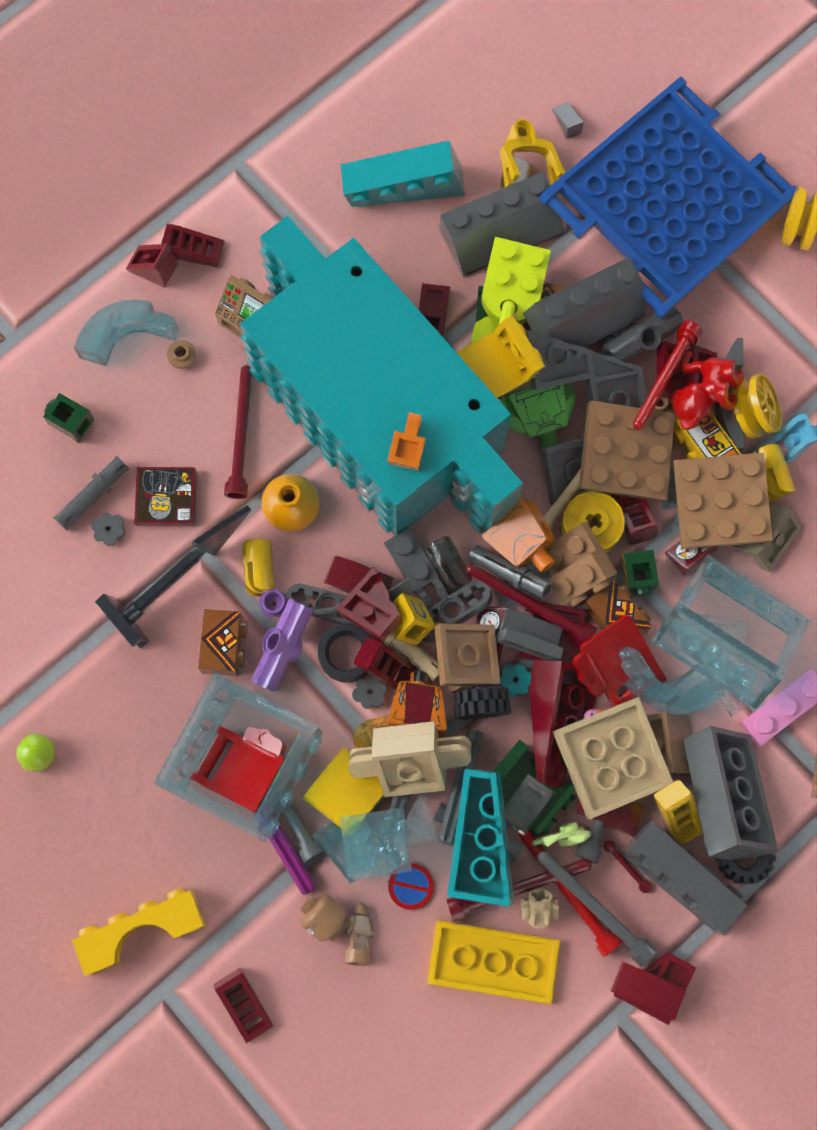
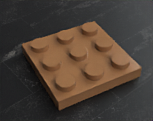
M598 401L588 402L579 489L661 502L666 501L675 414L653 410L642 430H635L633 428V421L641 408Z
M764 452L673 461L681 550L770 543L773 541Z

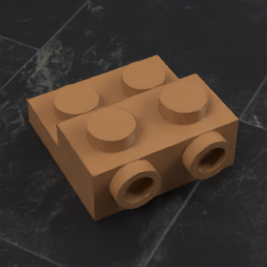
M587 521L555 540L546 549L555 561L548 569L552 577L547 581L552 582V589L562 606L568 602L572 606L577 605L588 598L585 592L590 589L594 593L610 585L608 579L617 574Z

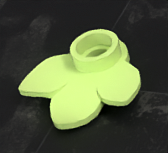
M569 822L560 825L559 831L536 838L532 845L544 843L546 846H550L559 840L560 846H571L584 842L591 836V832L586 831L583 826H578L577 822Z

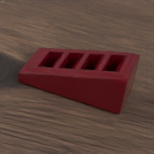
M167 223L161 244H169L177 260L218 268L224 240ZM174 238L178 239L176 246H173ZM185 240L190 241L187 250L183 249ZM197 243H201L199 253H195ZM208 245L213 246L210 257L206 256Z
M610 494L623 511L625 517L624 533L630 545L657 537L659 526L646 499L630 497L622 500L620 495ZM638 504L637 507H634V508H631V509H627V510H626V508H625V507H629V506ZM642 515V518H638L632 521L630 519Z
M371 638L364 640L353 662L354 665L394 690L397 689L400 681L409 682L410 673L416 669L414 665L384 643ZM400 666H402L396 680H394Z
M241 968L214 984L217 995L246 1044L274 1027ZM238 982H241V987L232 991L228 995L226 994L225 991L227 989L234 986ZM245 993L248 994V998L235 1006L232 1005V1001ZM251 1005L255 1006L254 1010L241 1018L239 1017L238 1013ZM259 1015L261 1016L262 1020L248 1029L245 1028L244 1025Z

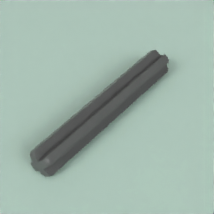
M468 729L465 735L471 742V762L468 766L457 767L438 838L440 843L448 846H453L455 842L464 770L466 768H475L483 737L482 732L475 729Z

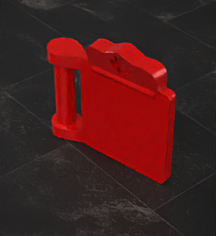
M628 614L623 615L580 646L581 653L573 658L578 681L584 684L588 691L595 696H600L605 692L611 707L637 698L656 683L661 685L667 681L665 674L656 662L633 618ZM648 668L650 674L619 696L617 695L616 690Z
M219 726L216 732L218 737L198 772H193L190 780L257 813L286 763L283 755L287 745L268 729H256L250 726L245 730L242 737ZM228 741L233 743L213 780L208 779Z

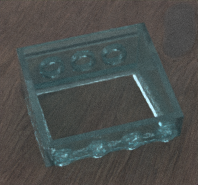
M707 554L651 642L749 706L757 709L782 681L810 620ZM704 582H707L788 634L775 663L689 609Z
M214 673L154 784L253 837L266 842L267 838H271L277 831L279 826L277 819L282 810H286L290 806L294 797L292 791L297 781L301 782L306 776L309 768L307 763L312 753L316 754L319 751L323 742L321 737L323 732L314 724L239 684ZM236 699L299 731L253 821L189 788L192 773L197 772L217 735L216 732L219 726H222Z

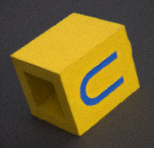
M401 593L393 602L402 621L392 633L395 639L417 645L435 627V624L423 600Z

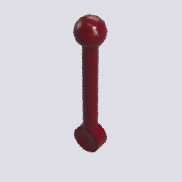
M607 840L603 846L604 850L609 853L611 852L639 884L638 887L641 892H650V882L643 880L616 850V845L613 841Z

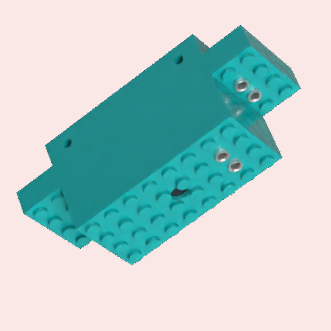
M286 216L259 237L262 247L260 253L264 258L262 264L267 271L265 277L270 285L268 290L274 298L240 323L243 334L240 339L245 345L243 349L248 356L246 360L251 367L249 369L250 373L258 383L264 381L269 388L267 390L268 394L276 404L281 402L286 407L287 411L285 413L294 425L300 424L304 428L305 432L303 434L313 447L318 445L324 452L322 457L331 468L336 466L342 473L340 478L350 490L353 488L357 490L361 495L359 497L361 504L369 512L372 509L379 516V519H377L379 525L386 533L392 531L396 536L405 531L449 495L452 496L450 500L460 512L464 510L470 516L469 522L479 534L485 533L519 501L523 482L499 456L504 452L511 417L510 412L354 237L325 258L289 216ZM409 412L422 415L418 436L426 438L418 471L387 463L394 432L404 433Z

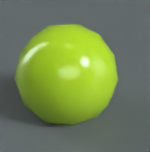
M34 733L22 739L17 747L16 756L18 763L25 770L41 772L52 764L56 751L53 742L47 736Z

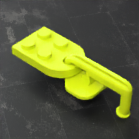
M495 237L481 296L483 308L488 316L475 323L470 344L494 332L503 320L512 315L517 323H520L522 326L523 323L527 322L523 313L534 303L540 301L551 250Z

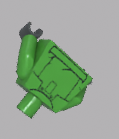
M571 382L539 390H532V386L505 394V399L501 396L498 400L511 414L509 427L517 434H523L528 438L539 435L541 445L545 447L559 443L555 429L568 425V419L572 416L577 397Z

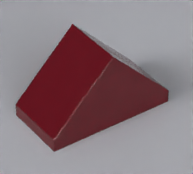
M169 244L138 245L126 270L165 288L178 264L173 249Z

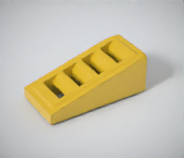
M681 781L673 782L654 795L676 843L683 846L703 833L701 820L692 793Z

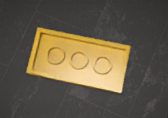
M436 920L427 984L552 1005L560 940Z

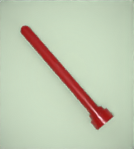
M686 320L680 325L677 331L678 343L633 421V428L635 430H642L687 348L696 344L700 339L703 331L696 322Z
M526 827L520 828L518 836L538 861V855L540 852L545 851L540 844L532 845V842L536 839ZM540 863L543 869L547 872L548 870ZM560 881L554 882L597 937L595 939L598 944L596 948L603 957L623 943L610 929L606 930L595 914Z

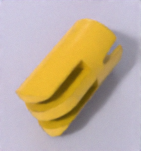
M769 444L760 447L758 451L759 453L764 452L769 502H774L796 489L780 445Z
M264 538L246 540V542L242 543L245 588L248 595L254 597L274 588L271 541Z

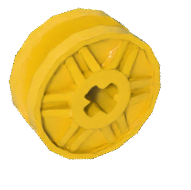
M797 187L785 220L781 245L791 246L797 235L800 236L799 249L809 250L817 232V191L812 196L810 202H806V188Z
M755 374L751 376L750 381L744 379L740 387L731 388V395L737 396V404L734 407L737 421L748 438H759L763 435L764 430L769 434L781 430L782 412L780 403L771 381L765 374Z
M589 491L579 494L569 502L563 513L560 523L561 535L563 536L586 521L590 523L594 520L598 524L591 530L605 553H607L616 545L624 531L625 517L621 506L614 498L603 492Z

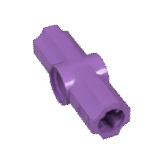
M293 599L288 600L276 628L268 630L263 638L262 648L264 654L251 679L252 682L270 691H276L289 662H294L301 654L303 643L300 638L314 609Z

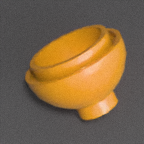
M285 474L273 479L265 488L261 500L262 511L266 520L276 529L285 532H296L305 529L316 519L320 510V497L316 487L305 477L297 474ZM291 493L295 496V499L292 502L284 501V496Z

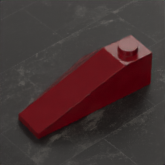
M534 659L529 693L537 783L562 788L568 769L553 731L582 720L586 711L593 709L596 696L591 694L587 687L578 681L577 670L574 665L562 661Z

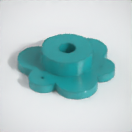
M511 664L505 665L502 669L503 676L500 677L499 685L509 689V697H515L518 693L526 695L528 686H530L531 673L527 672L522 664H518L516 667ZM514 678H516V679L518 680L517 683H514V682H513V679H514Z

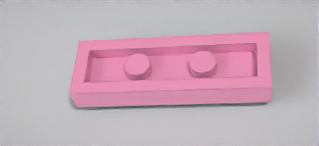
M811 668L739 723L745 732L751 735V739L758 748L817 703L816 673Z

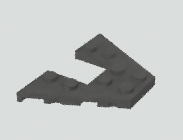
M525 330L526 337L533 348L539 351L542 362L545 365L531 379L532 390L586 380L589 402L598 401L636 408L642 407L647 398L643 367L596 353L559 339L550 338L531 330ZM584 438L541 447L551 505L556 502L581 469Z

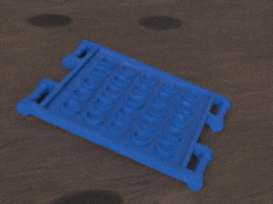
M682 76L548 187L538 199L544 206H550L574 230L573 234L578 239L585 236L594 226L626 258L630 257L638 273L641 272L668 298L663 302L643 282L641 296L655 310L654 314L659 319H662L784 206L790 203L797 189L796 185L791 186L765 161L767 158L761 152L748 162L712 127L721 114L716 109L712 110L687 86L688 82ZM557 194H562L586 219L581 222L556 197Z

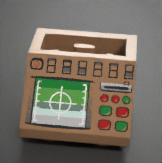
M231 275L215 312L217 322L220 326L240 338L243 335L240 323L272 300L274 296L269 293L262 294L247 279L241 278L239 280Z

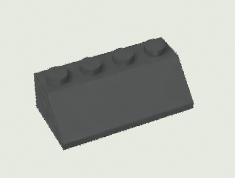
M543 172L440 214L439 230L463 277L488 266L495 237L537 246L564 234L565 231L561 217L550 206H544L538 200L541 194L550 187Z
M628 257L534 303L523 314L533 332L584 348L644 317V299L641 296L643 281L631 258Z
M709 726L684 738L685 755L689 764L692 787L695 792L698 815L702 824L708 857L734 860L778 852L751 735Z

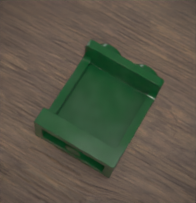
M519 739L494 770L501 773L504 810L522 826L529 829L534 836L537 837L541 831L547 835L557 822L554 815L558 810L562 808L566 811L577 798L573 794L575 787L573 783L570 784L566 780H564L562 788L537 783L535 755L528 750L529 746Z

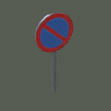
M367 816V822L396 868L388 880V892L392 901L405 910H416L423 907L430 901L434 892V882L431 874L425 867L416 863L401 865L373 818Z

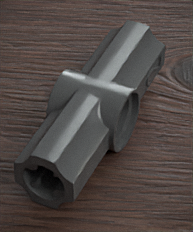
M674 306L662 319L653 314L640 323L630 324L624 333L602 346L601 354L627 362L645 350L656 349L661 340L679 329L684 321L681 312Z

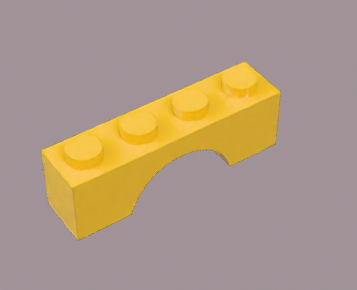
M184 887L167 894L168 900L158 904L155 899L139 905V912L127 916V913L123 912L108 918L110 924L98 929L97 924L78 931L80 937L72 939V943L84 976L93 975L119 964L125 940L133 931L146 925L161 927L174 939L207 927L195 891L190 890L186 892Z

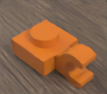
M409 412L404 433L394 432L387 460L388 464L416 471L419 470L426 438L418 436L422 415Z

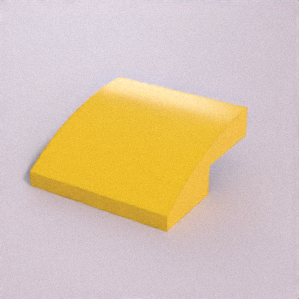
M343 747L306 792L303 799L352 836L384 796V792L378 776L355 778L350 774V751Z

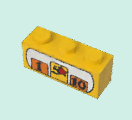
M711 411L707 417L700 421L697 427L691 430H682L680 420L675 417L673 440L677 445L683 446L688 453L687 459L741 454Z

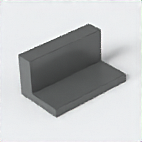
M506 608L496 643L544 660L557 661L561 659L564 649L558 646L563 629L549 622Z

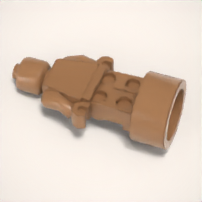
M359 903L355 906L356 915L350 917L348 927L345 929V934H350V946L345 951V964L370 965L368 937H374L375 934L372 931V920L365 916L368 909L364 905L365 903Z

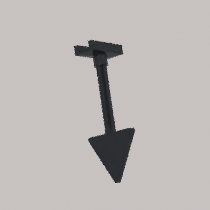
M248 505L193 540L192 544L197 549L188 553L135 602L131 601L123 608L113 596L107 594L101 595L95 601L132 647L137 645L139 648H142L150 641L135 623L144 615L143 611L193 568L205 553L213 556L216 555L251 512V508Z

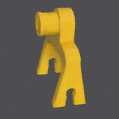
M518 119L511 127L510 134L500 149L505 187L514 184L513 180H517L520 176L512 155L517 152H535L543 155L546 159L549 184L551 186L565 174L554 145L549 140L537 138L534 126L530 121Z

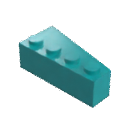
M450 140L340 164L343 194L351 207L465 196L462 167Z
M466 768L464 770L447 897L511 907L514 903L500 772L476 768Z

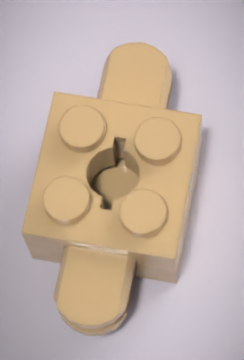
M435 721L374 728L371 747L353 748L349 755V772L355 778L378 776L385 797L445 791L446 768L469 765L471 762V742L465 736L439 738Z

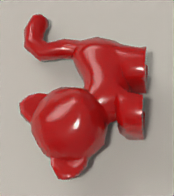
M686 350L677 368L686 375L701 372L703 381L701 384L691 383L683 389L676 390L670 394L669 399L673 404L677 418L680 420L682 430H691L697 427L700 421L709 415L713 404L717 401L725 411L734 409L737 404V396L734 394L730 395L728 388L740 387L744 380V373L742 371H735L736 360L712 357L706 361L689 363L693 353L690 350Z

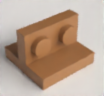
M439 623L434 627L440 686H449V693L463 692L473 686L495 687L500 684L494 625Z

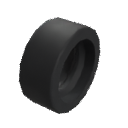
M352 623L338 624L329 628L322 635L318 644V659L323 671L331 679L341 683L355 682L363 678L367 673L359 667L352 670L336 668L329 659V648L337 638L342 636L354 637L361 644H363L366 638L371 637L366 631Z

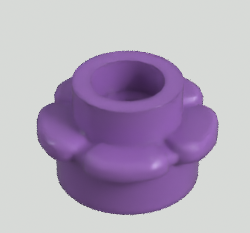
M278 589L268 590L259 599L262 613L270 618L273 616L280 617L288 603L286 594L281 593ZM276 601V606H272L271 602Z

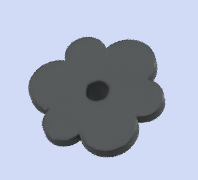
M106 512L102 514L101 518L94 519L91 524L95 532V540L103 541L107 546H113L117 542V538L123 537L125 533L122 528L124 520L119 515L112 516Z
M371 675L367 676L366 679L360 678L357 680V688L352 692V697L356 702H361L362 707L365 709H369L372 705L380 707L384 704L385 697L383 694L387 690L384 684ZM369 690L373 692L371 695L367 694Z

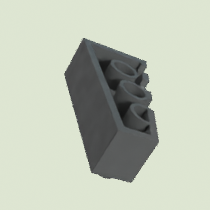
M653 821L643 825L621 853L624 858L717 935H725L747 906L741 900L743 895L729 884L725 886L717 879L718 875L705 864L701 865L693 858V854L688 849L676 843L667 832Z

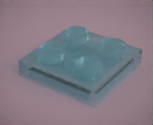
M403 808L340 817L348 881L412 872Z

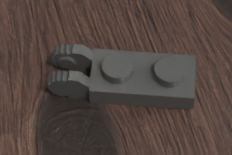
M410 528L384 542V546L404 579L409 577L413 594H417L418 598L423 600L427 609L433 606L432 600L423 590L429 585H433L441 600L449 596L439 580V575Z

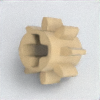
M537 888L531 890L528 898H521L522 920L528 919L529 925L535 928L548 927L551 919L558 920V898L552 897L551 892L546 889Z

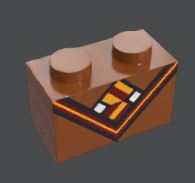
M615 580L588 599L583 606L601 630L625 614L633 618L642 636L653 627L649 623L651 618L642 607L637 608L630 600L632 595L623 584L618 585Z
M204 609L198 669L202 674L238 676V668L244 667L245 650H240L241 638L246 639L248 622L243 620L240 611Z

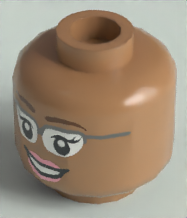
M323 894L318 898L311 896L300 910L304 913L301 918V926L320 942L327 941L328 939L334 941L343 932L348 923L345 920L346 910L328 894Z

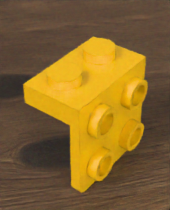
M513 315L503 320L494 332L464 347L457 353L497 399L530 381L545 367L541 354L537 349L533 348L526 337L524 327L517 323Z

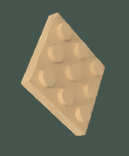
M639 697L553 731L587 819L595 818L662 790L673 783Z

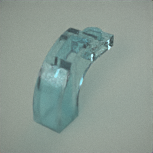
M138 299L123 300L100 309L85 323L78 335L74 350L80 359L107 366L114 346L124 336L135 332H145L175 341L179 330L175 320L170 315L162 312L156 314L152 302Z
M627 646L618 653L623 660L621 667L630 678L624 684L635 697H639L641 701L659 711L670 714L694 713L710 706L724 695L710 672L697 665L676 680L662 682L658 681L639 651Z

